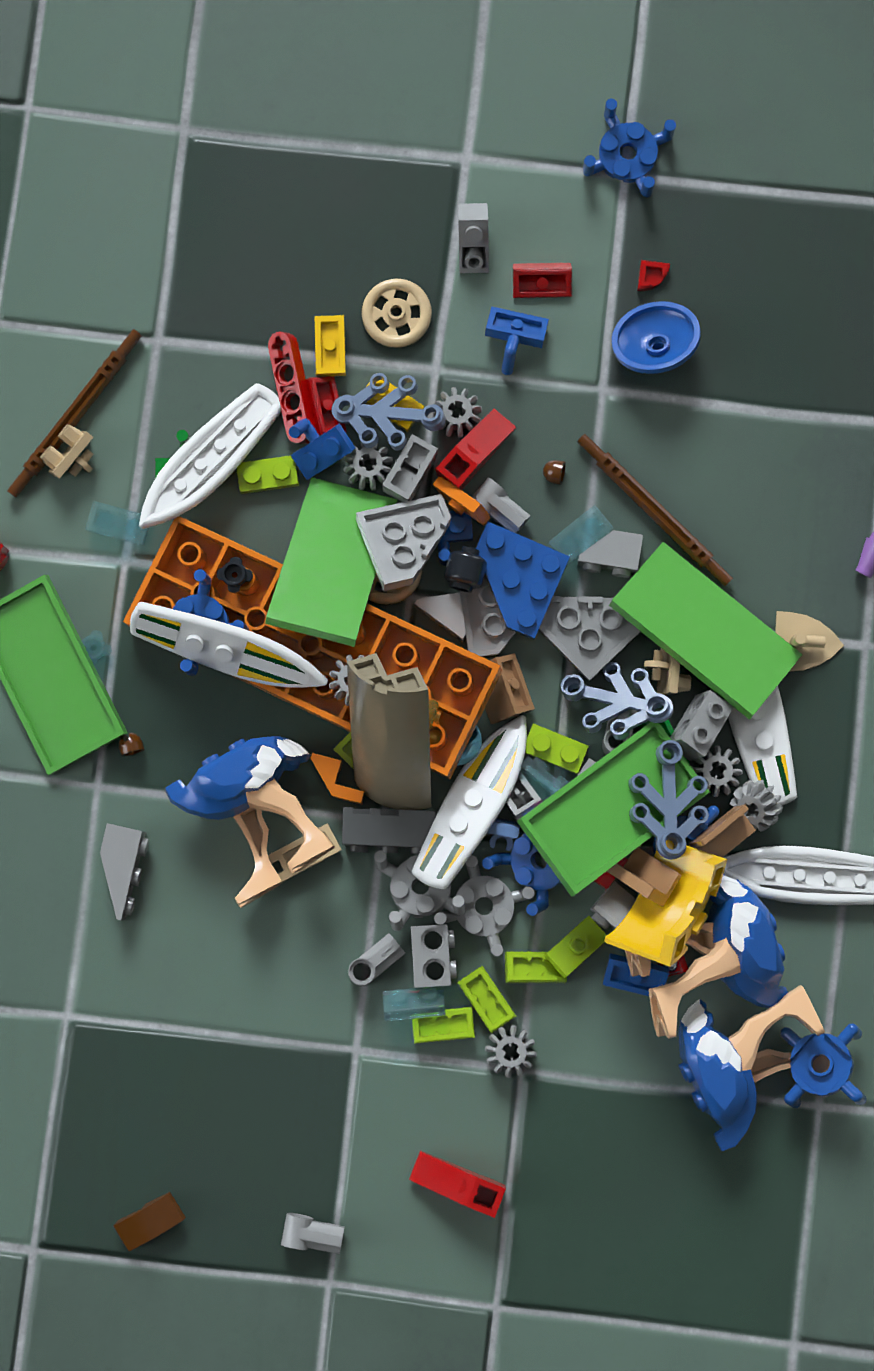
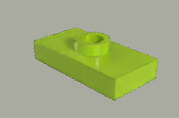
M588 915L544 956L562 977L566 978L604 943L605 936L607 935Z
M505 952L506 983H566L567 977L563 978L544 955L547 952Z
M480 966L457 982L491 1033L516 1017L483 966Z
M472 1007L411 1013L414 1044L475 1038Z

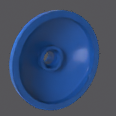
M659 301L638 306L625 314L616 324L612 334L614 354L622 365L635 372L655 374L672 370L685 363L697 350L701 338L699 322L689 309L677 303Z

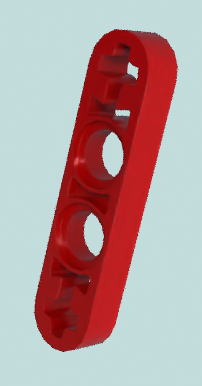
M281 331L276 332L269 339L268 350L286 434L291 442L308 444L310 442L304 433L297 438H292L289 435V429L305 418L311 422L316 430L299 345L293 334ZM283 341H286V345L283 346V351L280 350V346L283 345ZM288 366H291L294 370V375L287 382L284 372ZM297 394L300 398V404L297 409L293 410L290 400L293 395Z

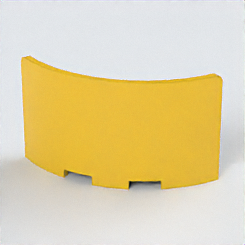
M666 840V846L673 850L674 843L671 840ZM687 845L683 855L672 860L662 857L656 849L654 858L681 874L679 882L664 906H660L639 893L626 917L610 934L605 936V943L669 967L688 950V946L685 944L690 935H698L708 917L707 913L703 911L710 895L716 897L727 862L725 858Z

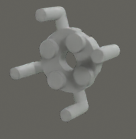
M377 851L374 855L377 869L392 878L390 885L391 894L399 909V912L392 911L389 915L390 924L394 931L402 930L409 917L423 918V916L435 915L443 910V908L458 916L465 913L464 898L461 895H456L453 899L450 897L451 883L446 889H437L430 886L425 894H416L412 890L413 885L420 881L412 874V869L418 856H412L399 865V867H396L388 862L384 851Z
M471 855L466 862L470 879L459 888L456 894L461 895L465 900V913L458 916L447 910L437 913L434 920L439 925L458 920L460 925L469 933L477 936H487L491 953L495 956H500L503 953V947L498 933L511 921L514 913V904L531 899L534 896V890L531 887H525L511 892L499 879L491 876H481L478 860L475 856ZM481 897H487L493 903V909L487 915H481L475 909V903Z

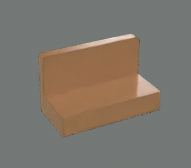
M515 653L491 659L490 661L501 666L502 673L485 706L490 723L496 724L512 716L534 710L535 708Z
M746 804L733 807L692 840L689 845L723 858L756 831L744 815L749 808Z
M638 847L633 851L624 867L616 863L606 871L662 907L681 878V874Z

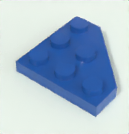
M487 521L476 549L480 551L479 556L487 562L485 574L497 601L506 627L534 640L570 556Z

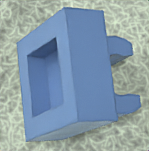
M496 818L488 830V833L492 834L490 847L494 848L496 840L502 837L507 840L506 850L510 851L513 846V838L517 839L520 825L517 821Z

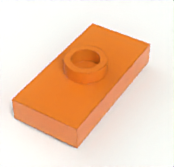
M438 477L433 483V486L442 494L443 498L449 501L448 506L457 514L462 515L465 512L483 526L489 521L490 515L482 504L443 477Z

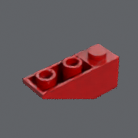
M493 409L436 467V475L443 477L460 490H463L513 433L516 426L496 409Z
M423 1151L419 1152L409 1180L493 1218L496 1216L506 1190L505 1184Z

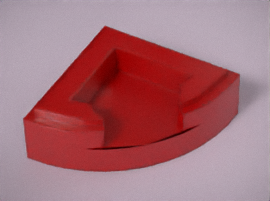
M641 260L637 291H648L659 286L668 274L670 263Z

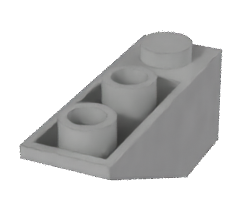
M107 823L100 855L116 919L126 920V916H131L134 909L135 898L131 897L134 885L138 886L140 883L142 868H138L140 857L146 856L149 839L145 838L146 832Z

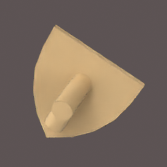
M776 611L775 632L803 654L790 671H803L816 667L832 658L844 646L835 633L822 622L803 614Z

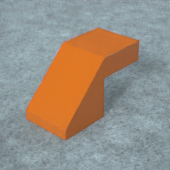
M312 753L310 759L330 794L334 798L362 805L365 796L363 791L337 785L343 762Z

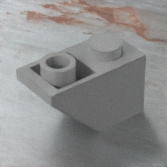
M487 203L458 204L460 273H489Z
M613 530L579 555L577 565L583 566V571L600 573L601 569L613 571L612 575L629 578L630 574H635L638 571L643 535Z
M613 881L590 908L594 913L591 918L603 929H607L609 926L615 929L626 917L636 899L618 883Z

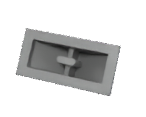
M460 593L417 599L414 603L417 610L463 643L466 639V630Z
M521 771L505 803L516 821L543 802Z

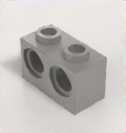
M412 434L382 485L383 492L401 502L413 500L438 457V448Z
M711 690L695 695L672 733L671 740L680 744L683 756L689 761L705 757L734 707Z
M448 924L411 926L414 988L451 986V979H457L456 960L450 961L449 949L455 948L454 930H448ZM431 931L438 932L442 937V944L437 949H429L425 945L424 938ZM431 962H438L443 966L444 974L440 979L433 980L427 976L426 968Z

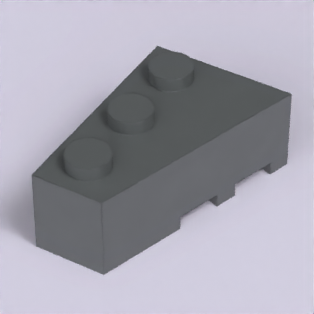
M343 807L342 844L350 846V852L367 853L368 847H380V851L385 853H398L399 848H411L410 854H419L436 818V811L380 810L375 808L353 809V807Z

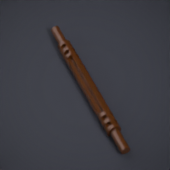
M133 329L116 351L112 350L109 357L105 359L88 384L41 444L38 445L27 462L24 463L23 471L7 490L12 496L17 498L32 477L39 475L42 468L46 466L40 456L49 446L54 447L56 450L60 447L63 440L58 437L59 433L67 424L73 427L77 425L109 382L113 380L116 373L127 362L125 358L142 338L138 331Z
M586 434L579 438L577 443L597 461L596 465L640 506L682 550L688 553L701 568L704 566L724 586L733 579L712 558L714 555L628 473L609 452L605 453Z

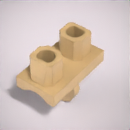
M67 424L58 435L60 439L69 445L65 452L61 454L54 447L49 446L40 456L43 462L50 468L48 472L59 479L73 462L75 464L68 472L74 477L77 476L81 469L87 473H90L93 469L87 463L94 455L91 451L86 449L81 457H79V454L93 439V436L86 431H80Z
M662 648L661 650H654L653 660L644 661V668L652 669L651 680L658 681L657 693L670 695L690 691V675L679 674L680 663Z

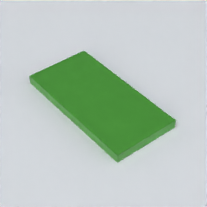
M312 477L266 615L265 624L355 647L376 576L374 565L356 522V513L397 504L398 499Z
M664 542L609 604L611 608L749 720L803 655Z
M44 574L0 599V680L47 774L53 775L128 734L49 575Z
M650 722L517 820V823L571 897L579 893L653 836L642 823H635L630 819L629 811L634 805L638 803L646 804L650 810V815L664 827L663 815L641 793L632 792L628 785L629 779L637 773H643L648 777L649 783L663 797L662 764L656 758V749L664 741L671 740V738L660 723ZM663 750V756L666 759H671V753ZM683 755L681 760L675 764L676 798L687 788L688 781L698 776ZM636 778L634 781L635 785L638 788H642L643 782ZM694 781V788L700 791L701 784L697 781ZM707 789L701 795L696 796L677 817L707 795L709 790ZM636 808V815L639 818H643V811L639 808Z

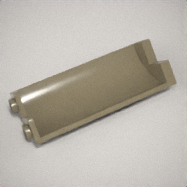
M377 653L347 661L354 781L367 797L385 807L397 810L431 808L429 693L418 667L387 675Z

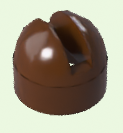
M552 460L546 463L543 468V475L546 480L553 484L562 485L566 462Z
M129 733V738L124 735L119 741L122 757L135 755L145 750L143 741L135 733Z

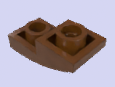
M168 1192L146 1203L142 1209L119 1219L113 1226L128 1251H131L174 1227L186 1217L171 1192Z

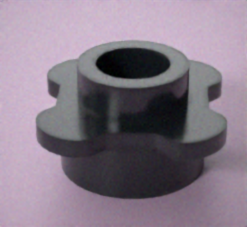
M233 557L223 568L218 569L217 578L228 585V590L231 593H237L245 582H250L253 579V573L242 565V560L239 557ZM234 572L238 574L236 578L232 577Z

